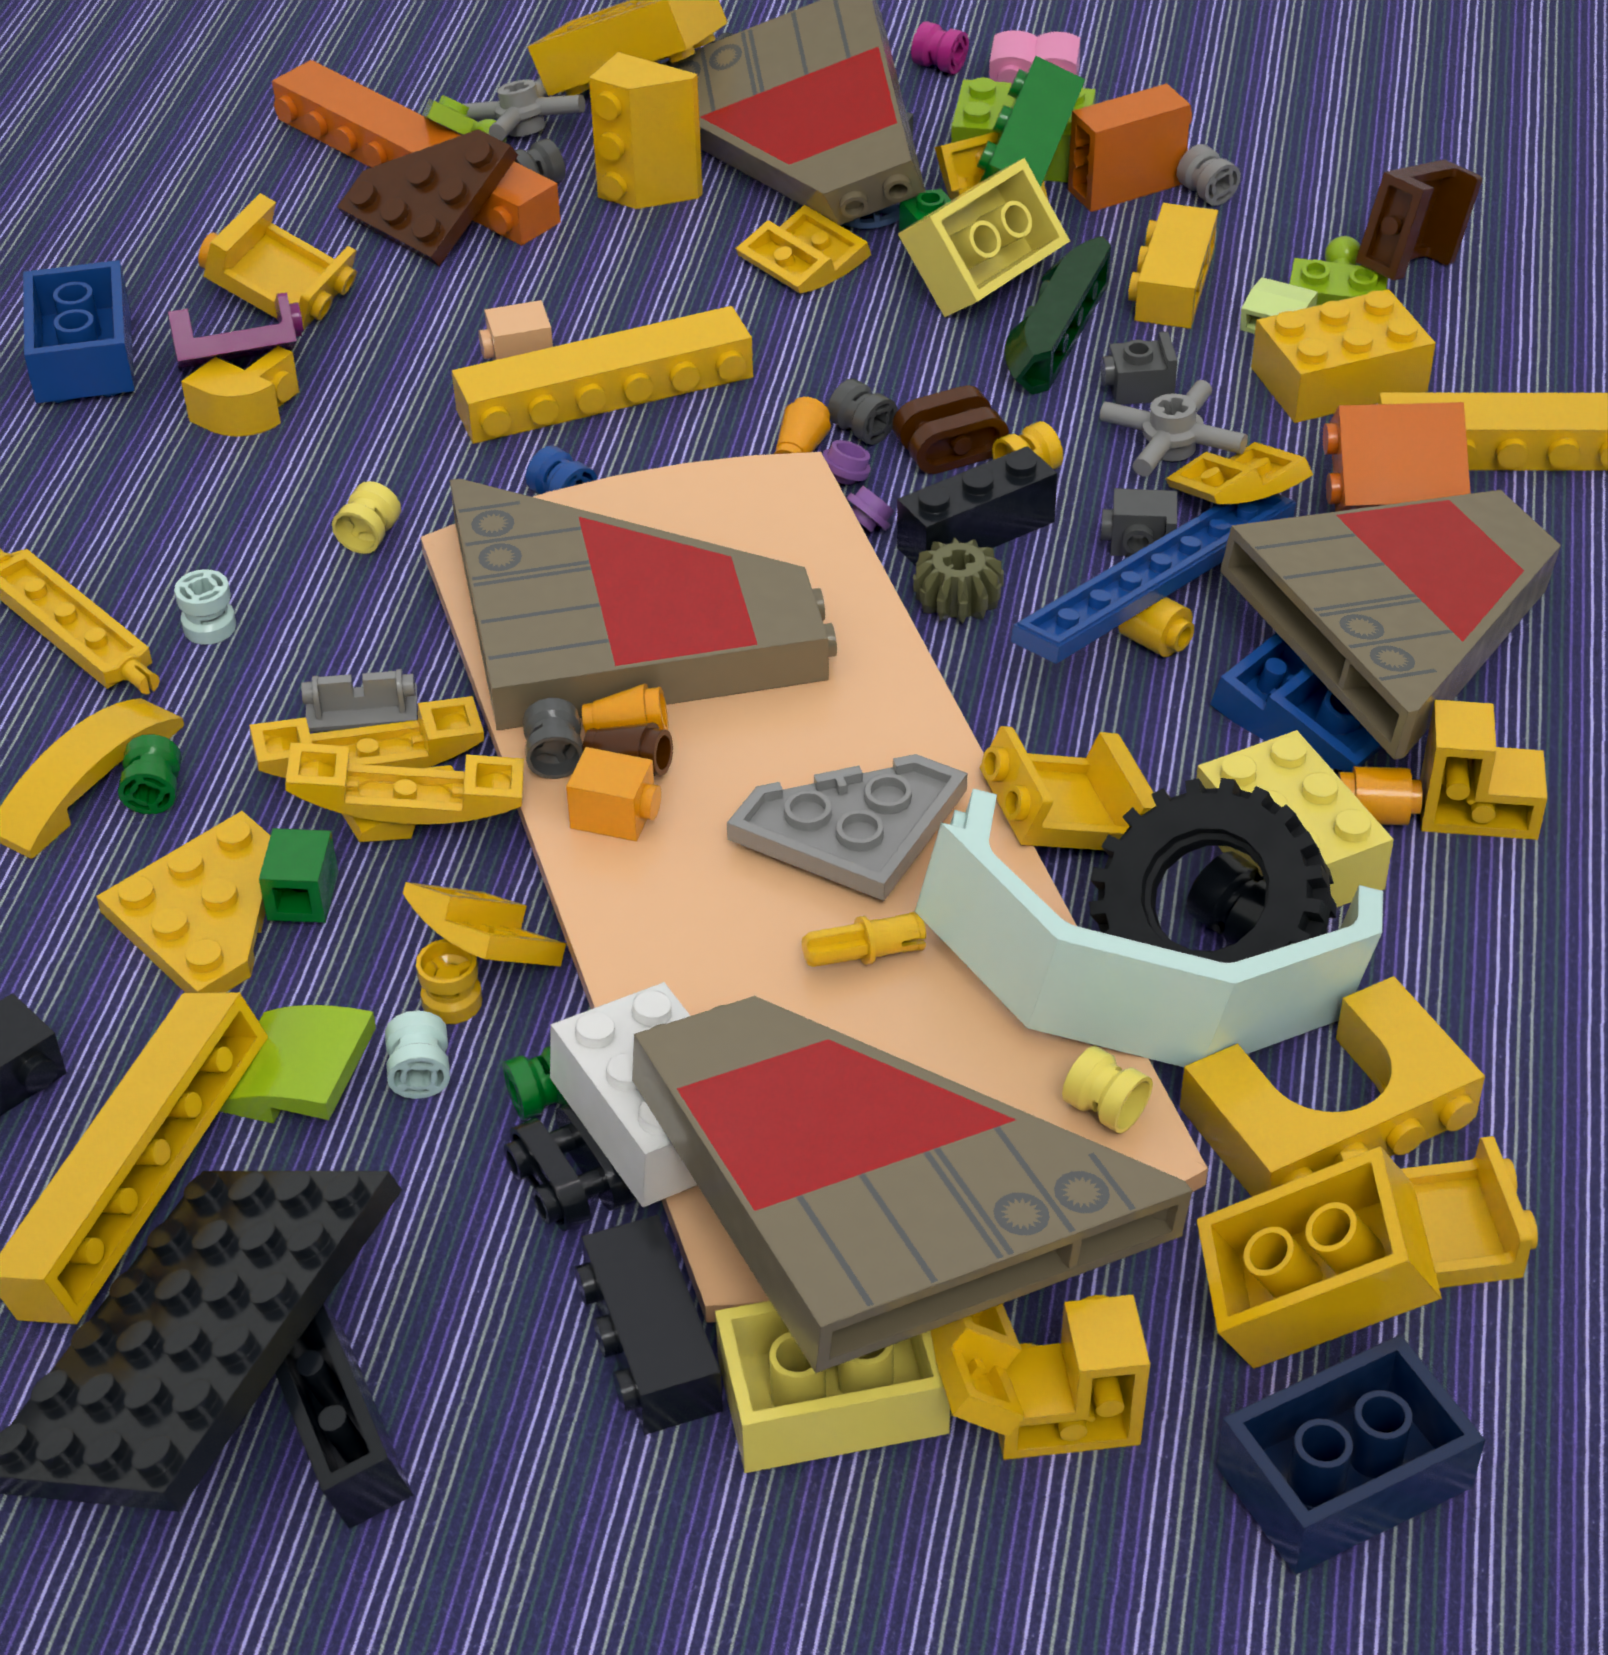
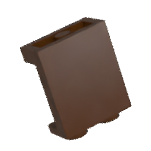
M1445 159L1384 172L1355 262L1394 281L1405 277L1410 259L1427 256L1444 265L1453 264L1482 183V177Z

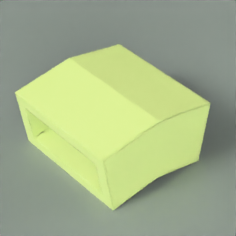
M1261 277L1251 289L1241 308L1240 330L1255 334L1256 319L1278 315L1284 311H1296L1316 306L1318 291Z

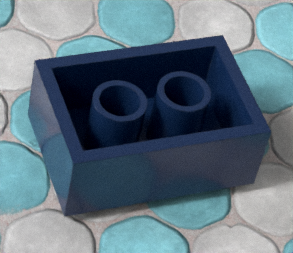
M1400 1334L1223 1417L1216 1467L1294 1575H1297L1473 1488L1485 1439Z

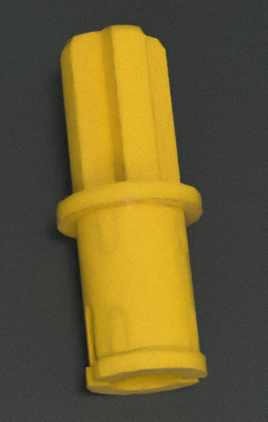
M916 912L869 920L866 916L856 917L852 925L807 933L802 937L803 956L806 964L811 967L860 959L864 965L873 964L876 957L924 950L926 942L918 939L927 938L924 921Z

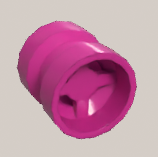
M924 21L919 25L913 37L911 45L912 61L925 67L935 64L942 72L956 74L964 65L969 49L968 35L966 32L956 29L943 31L939 24Z

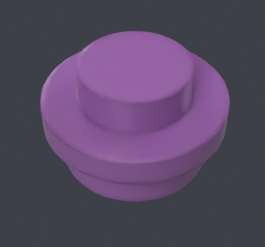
M836 440L832 442L830 449L825 450L822 454L839 483L851 485L856 481L866 480L871 471V467L868 464L870 454L863 447L855 443Z
M862 486L855 495L850 492L846 497L847 501L853 505L852 510L860 525L869 532H872L877 525L885 531L890 527V523L887 521L895 511L865 486Z

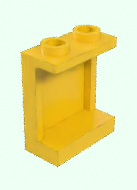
M260 193L210 242L203 277L278 319L274 303L276 295L287 292L289 304L296 302L299 304L303 329H305L314 319L319 321L323 319L331 307L333 298L338 293L345 295L353 285L357 275V270L353 269L357 250L347 246L334 259L272 223L276 202Z
M1000 726L990 747L984 752L982 763L979 767L992 792L997 794L996 800L1021 845L1104 850L1101 846L1108 834L1120 839L1130 827L1123 819V816L1132 807L1142 816L1156 806L1151 795L1154 792L1118 733L1099 732L1087 757L1081 758L1027 753L1014 728Z
M1494 1136L1479 1138L1476 1155L1471 1160L1401 1168V1171L1414 1185L1439 1288L1524 1277L1530 1250L1536 1249L1538 1244L1537 1225L1530 1210H1523L1517 1196V1176L1514 1165L1509 1158H1502ZM1366 1149L1340 1152L1338 1163L1367 1151Z

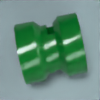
M155 734L135 737L126 745L122 763L124 770L122 771L118 786L119 799L126 807L138 813L158 814L168 810L174 804L178 786L176 778L178 777L182 760L181 752L177 745L166 737Z
M550 1046L544 1047L540 1056L531 1059L520 1055L503 1061V1075L508 1093L521 1120L524 1121L542 1115L544 1108L551 1104L558 1103L563 1106L568 1103L550 1079Z

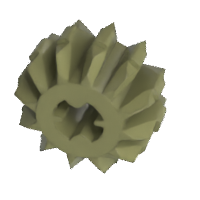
M954 537L950 544L933 542L931 551L919 553L916 573L913 575V591L915 592L916 600L922 604L923 613H938L941 622L950 617L958 618L963 624L966 617L972 616L977 619H984L986 610L997 608L998 600L1001 598L1004 571L1001 569V561L994 556L993 548H979L976 539L968 543H959Z

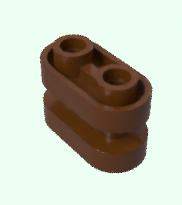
M964 385L913 399L905 403L896 412L892 422V429L896 437L909 450L910 456L918 467L928 474H938L993 457V443L997 439L1009 434L1008 426L1004 420L992 409L991 404L977 387L971 385Z

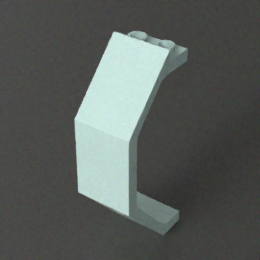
M973 788L966 812L954 810L951 823L941 822L915 912L1026 1028L1180 1067L1189 1065L1237 1043L1248 1054L1339 1021L1342 998L1356 992L1382 934L1383 891L1359 885L1339 930L1237 962H1218L1078 927L1060 918L991 850L989 838L997 794Z

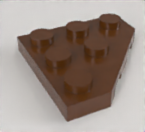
M478 129L363 170L337 208L351 220L440 266L519 155L511 145Z

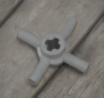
M540 77L536 81L518 80L497 89L499 101L463 104L469 107L466 116L476 121L497 119L489 128V135L501 141L507 135L520 137L541 131L546 126L545 115L583 113L585 111L583 95L545 97L547 92Z
M1205 380L1196 381L1186 395L1165 394L1155 398L1150 405V411L1107 401L1103 403L1100 410V420L1103 422L1143 431V435L1149 443L1133 462V469L1138 475L1144 477L1149 476L1161 460L1181 461L1191 457L1196 450V444L1243 454L1248 442L1247 434L1205 425L1203 419L1197 414L1212 394V387Z

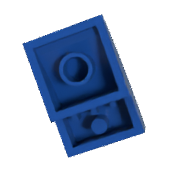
M1277 633L1220 677L1210 703L1212 707L1232 722L1265 741L1298 730L1332 769L1352 772L1353 766H1362L1383 748Z

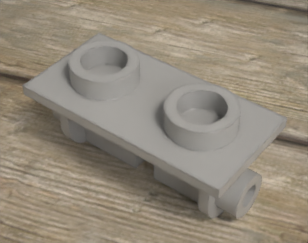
M402 669L362 673L363 687L354 688L351 674L323 677L318 675L312 676V682L301 683L303 704H306V720L309 731H335L417 720V683H415L414 674H403Z

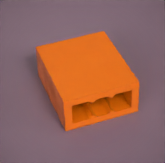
M1166 83L1073 110L1068 191L1090 212L1183 185L1178 181L1177 167L1180 159L1188 151L1189 125L1192 122L1191 104Z
M1464 402L1339 405L1330 423L1324 424L1323 450L1325 455H1332L1333 473H1328L1326 478V498L1328 504H1335V512L1471 494Z

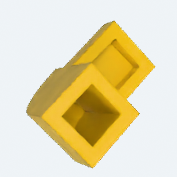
M280 346L271 350L245 370L214 357L181 381L189 421L211 432L225 436L255 435L281 424L278 408L299 393L293 352Z

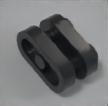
M568 1103L556 1109L558 1129L548 1132L538 1118L530 1119L510 1128L511 1142L504 1145L506 1160L514 1176L518 1180L527 1178L533 1187L532 1196L534 1203L546 1224L555 1222L561 1230L567 1231L589 1221L591 1212L588 1199L598 1196L609 1210H614L636 1200V1197ZM570 1153L582 1174L577 1176L563 1154Z

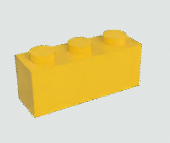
M1163 203L1157 221L1149 220L1145 246H1141L1139 251L1137 272H1132L1129 284L1128 300L1136 301L1135 321L1192 328L1215 250L1218 210Z

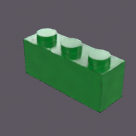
M1035 56L1027 72L1019 69L1007 94L1015 98L1011 108L1003 105L992 131L999 134L996 144L988 141L976 167L984 170L979 183L1025 158L1041 187L1086 79L1038 56Z

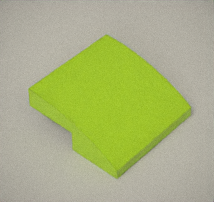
M330 1005L289 1006L264 1012L259 1023L268 1035V1039L219 1112L273 1124L281 1110L329 1120L376 1030L374 1012Z

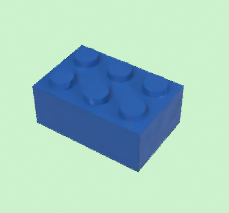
M120 260L24 271V357L35 402L44 403L52 401L62 403L75 398L99 395L116 396L123 392L135 391L130 304Z

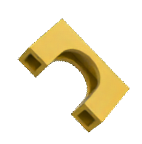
M1392 976L1342 998L1336 1034L1338 1043L1379 1090L1380 1096L1371 1103L1358 1109L1343 1112H1325L1301 1106L1281 1094L1237 1043L1184 1066L1179 1108L1250 1196L1253 1197L1338 1163L1340 1152L1359 1149L1369 1151L1381 1146L1389 1156L1394 1154L1404 1155L1414 1150L1421 1142L1442 1132L1462 1129L1477 1115L1485 1075L1396 977Z

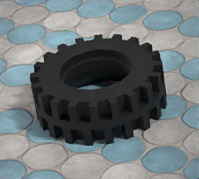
M1199 778L1185 781L1186 793L1170 798L1164 788L1152 793L1151 795L1156 806L1142 816L1132 807L1123 816V819L1130 826L1120 839L1108 834L1101 846L1109 855L1105 868L1093 867L1091 882L1098 889V900L1089 902L1090 915L1098 923L1100 932L1218 962H1237L1326 934L1328 919L1336 918L1337 904L1332 898L1330 884L1334 883L1331 872L1314 839L1302 825L1296 813L1287 804L1281 807L1275 803L1269 792L1255 786L1252 793L1241 790L1234 779L1221 778L1219 788L1208 789L1204 787ZM1205 846H1229L1248 854L1260 867L1266 883L1264 909L1254 928L1237 943L1216 951L1190 950L1171 941L1161 930L1155 911L1157 888L1165 872L1186 853Z

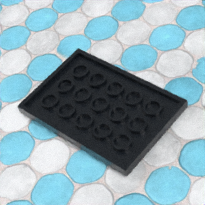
M202 1171L200 1175L192 1179L184 1189L183 1198L167 1219L150 1233L147 1245L133 1264L112 1283L109 1290L110 1294L92 1318L74 1333L71 1345L51 1372L36 1383L32 1389L31 1398L9 1427L0 1432V1494L179 1512L401 1193L402 1189L389 1171Z

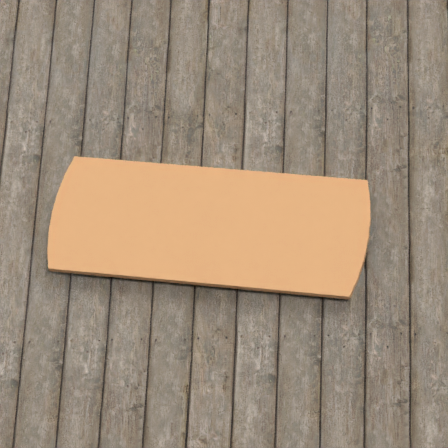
M821 452L751 455L682 463L615 475L534 496V498L805 567L812 589L820 588L823 594L825 605V620L823 624L832 623L834 627L837 656L828 657L829 680L666 705L668 731L673 741L672 761L665 775L654 776V785H659L662 792L660 808L654 820L647 819L637 842L570 828L566 785L571 775L558 779L544 778L536 775L528 768L526 762V738L523 727L496 730L456 525L452 524L421 537L425 561L497 756L524 758L522 806L518 807L517 810L591 1009L665 982L690 1016L711 1010L716 1006L727 1005L756 996L1182 1179L1192 1189V1192L1206 1185L1208 1167L1148 1058L1100 1047L1115 1056L1116 1064L1122 1070L1133 1067L1152 1078L1153 1082L1151 1096L1142 1114L1127 1131L1119 1134L1100 1123L1098 1112L1091 1109L1086 1111L1078 1110L1065 1102L1062 1097L1063 1085L1071 1067L1085 1050L1094 1045L1026 1028L925 922L927 938L918 939L926 942L924 950L876 957L873 964L866 965L860 959L811 967L806 964L802 951V937L811 931L852 925L856 917L866 916L869 920L915 912L939 828L884 901L728 840L727 822L757 786L780 782L782 789H788L814 783L815 774L860 766L862 773L893 767V758L913 754L968 773L967 791L943 823H951L954 810L966 812L973 788L993 793L979 768L984 755L979 743ZM580 718V722H581L580 737H581V740H582V743H583L584 737H585V731H584V727H583L582 718ZM996 800L989 838L991 850L1060 918L1077 926L1035 847L1020 844ZM698 1185L661 1200L706 1322H716V1310L770 1301Z

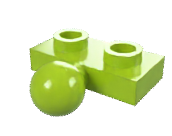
M444 95L441 96L439 103L428 99L422 113L423 116L463 135L478 129L489 134V128L496 122L494 119H484L478 122L467 117L468 106Z
M1339 236L1327 245L1325 261L1294 258L1289 284L1318 291L1316 306L1328 301H1339L1366 295L1372 291L1386 290L1388 278L1356 263L1361 245L1350 236Z

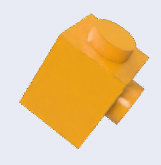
M586 747L566 785L570 828L637 842L647 819L654 820L656 818L661 803V787L654 785L653 760Z

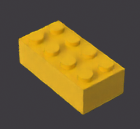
M628 0L571 20L527 46L548 96L565 91L567 96L577 95L590 89L589 77L617 52L659 64L660 60L669 57L670 62L674 63L695 54L694 49L716 40L714 32L728 22L719 0Z

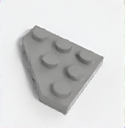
M913 754L893 758V767L866 773H862L860 766L815 774L814 783L788 789H782L780 782L757 786L727 822V838L732 842L884 901L938 830L941 822H944L967 791L968 773Z

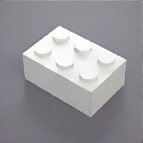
M665 982L551 1024L550 1079L642 1207L697 1186L694 1178L632 1081L634 1034L651 1029L659 1024H667L690 1016Z

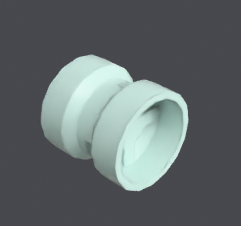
M211 569L196 570L182 576L175 584L174 592L178 607L182 610L180 620L185 637L191 642L200 645L215 644L229 638L235 631L236 619L232 605L229 604L231 593L226 576Z
M419 1010L405 1012L394 1017L385 1029L386 1050L389 1054V1059L386 1063L388 1086L394 1093L413 1099L428 1098L440 1093L447 1087L450 1080L449 1059L445 1054L448 1047L446 1023L441 1017L431 1012Z

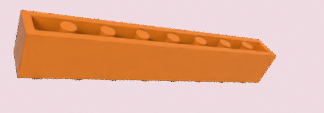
M313 60L272 80L275 98L274 109L279 120L369 167L383 164L461 136L447 127ZM514 162L476 214L473 221L523 246L561 222L558 185L556 182Z

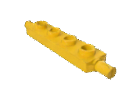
M0 548V600L105 688L108 689L123 680H128L143 694H150L149 688L153 692L157 689L160 678L147 668V666L152 664L149 647L28 549L10 554Z

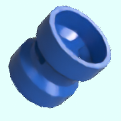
M555 445L546 446L539 450L529 462L525 474L526 484L538 495L597 480V475L593 469L582 462L574 461L569 453Z

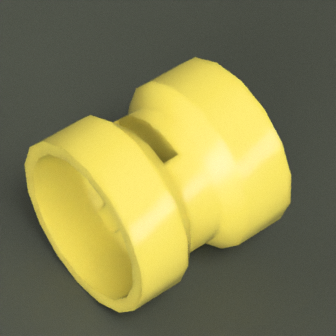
M372 481L362 482L350 495L348 504L344 505L333 518V533L337 540L347 549L360 554L372 553L383 541L386 534L385 531L392 528L401 514L400 502L396 495L384 485Z
M1094 1045L1085 1050L1071 1067L1063 1085L1062 1097L1065 1102L1078 1110L1086 1111L1091 1109L1098 1112L1100 1123L1121 1134L1127 1131L1142 1114L1151 1096L1153 1082L1152 1078L1133 1067L1122 1070L1121 1067L1117 1066L1115 1056Z

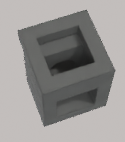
M1158 332V340L1154 341L1131 340L1127 343L1109 344V355L1101 357L1100 372L1103 386H1110L1115 404L1151 403L1159 396L1175 394L1178 360L1169 332Z
M1114 488L1113 509H1102L1101 540L1111 541L1110 555L1131 556L1177 529V491Z

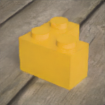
M1434 699L1420 776L1423 791L1420 813L1421 831L1538 840L1547 803L1544 750L1496 747L1494 704Z
M1134 1294L1114 1297L1092 1295L1082 1300L1065 1301L1061 1343L1047 1345L1020 1344L1022 1350L1006 1369L1025 1418L1009 1437L998 1433L1003 1460L1141 1445L1150 1361Z

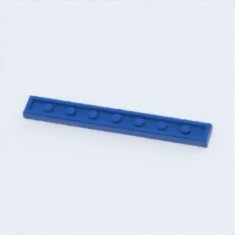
M1275 494L1264 499L1246 503L1218 504L1015 623L1012 629L1011 642L1057 664L1222 563L1231 525L1292 518L1296 502L1280 494Z

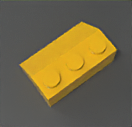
M617 52L589 77L598 198L634 209L698 199L703 194L697 74Z

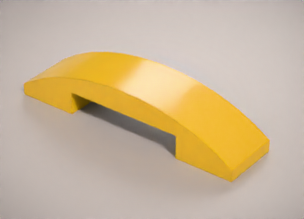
M473 696L418 703V720L310 734L306 717L249 725L258 770L286 778L291 742L349 746L350 764L428 768L452 759L484 741V730Z
M142 698L106 707L72 727L45 750L29 767L0 806V844L33 859L71 826L67 808L123 760L126 745L133 738L141 735L155 734L170 739L184 726L183 718Z
M291 742L285 791L319 807L368 820L400 824L466 822L491 817L522 806L524 758L466 754L465 771L350 764L349 746Z

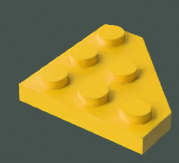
M240 811L97 895L96 898L100 912L185 993H226L252 975L255 962L253 950L257 933L262 931L266 914L259 876L271 835L246 813Z

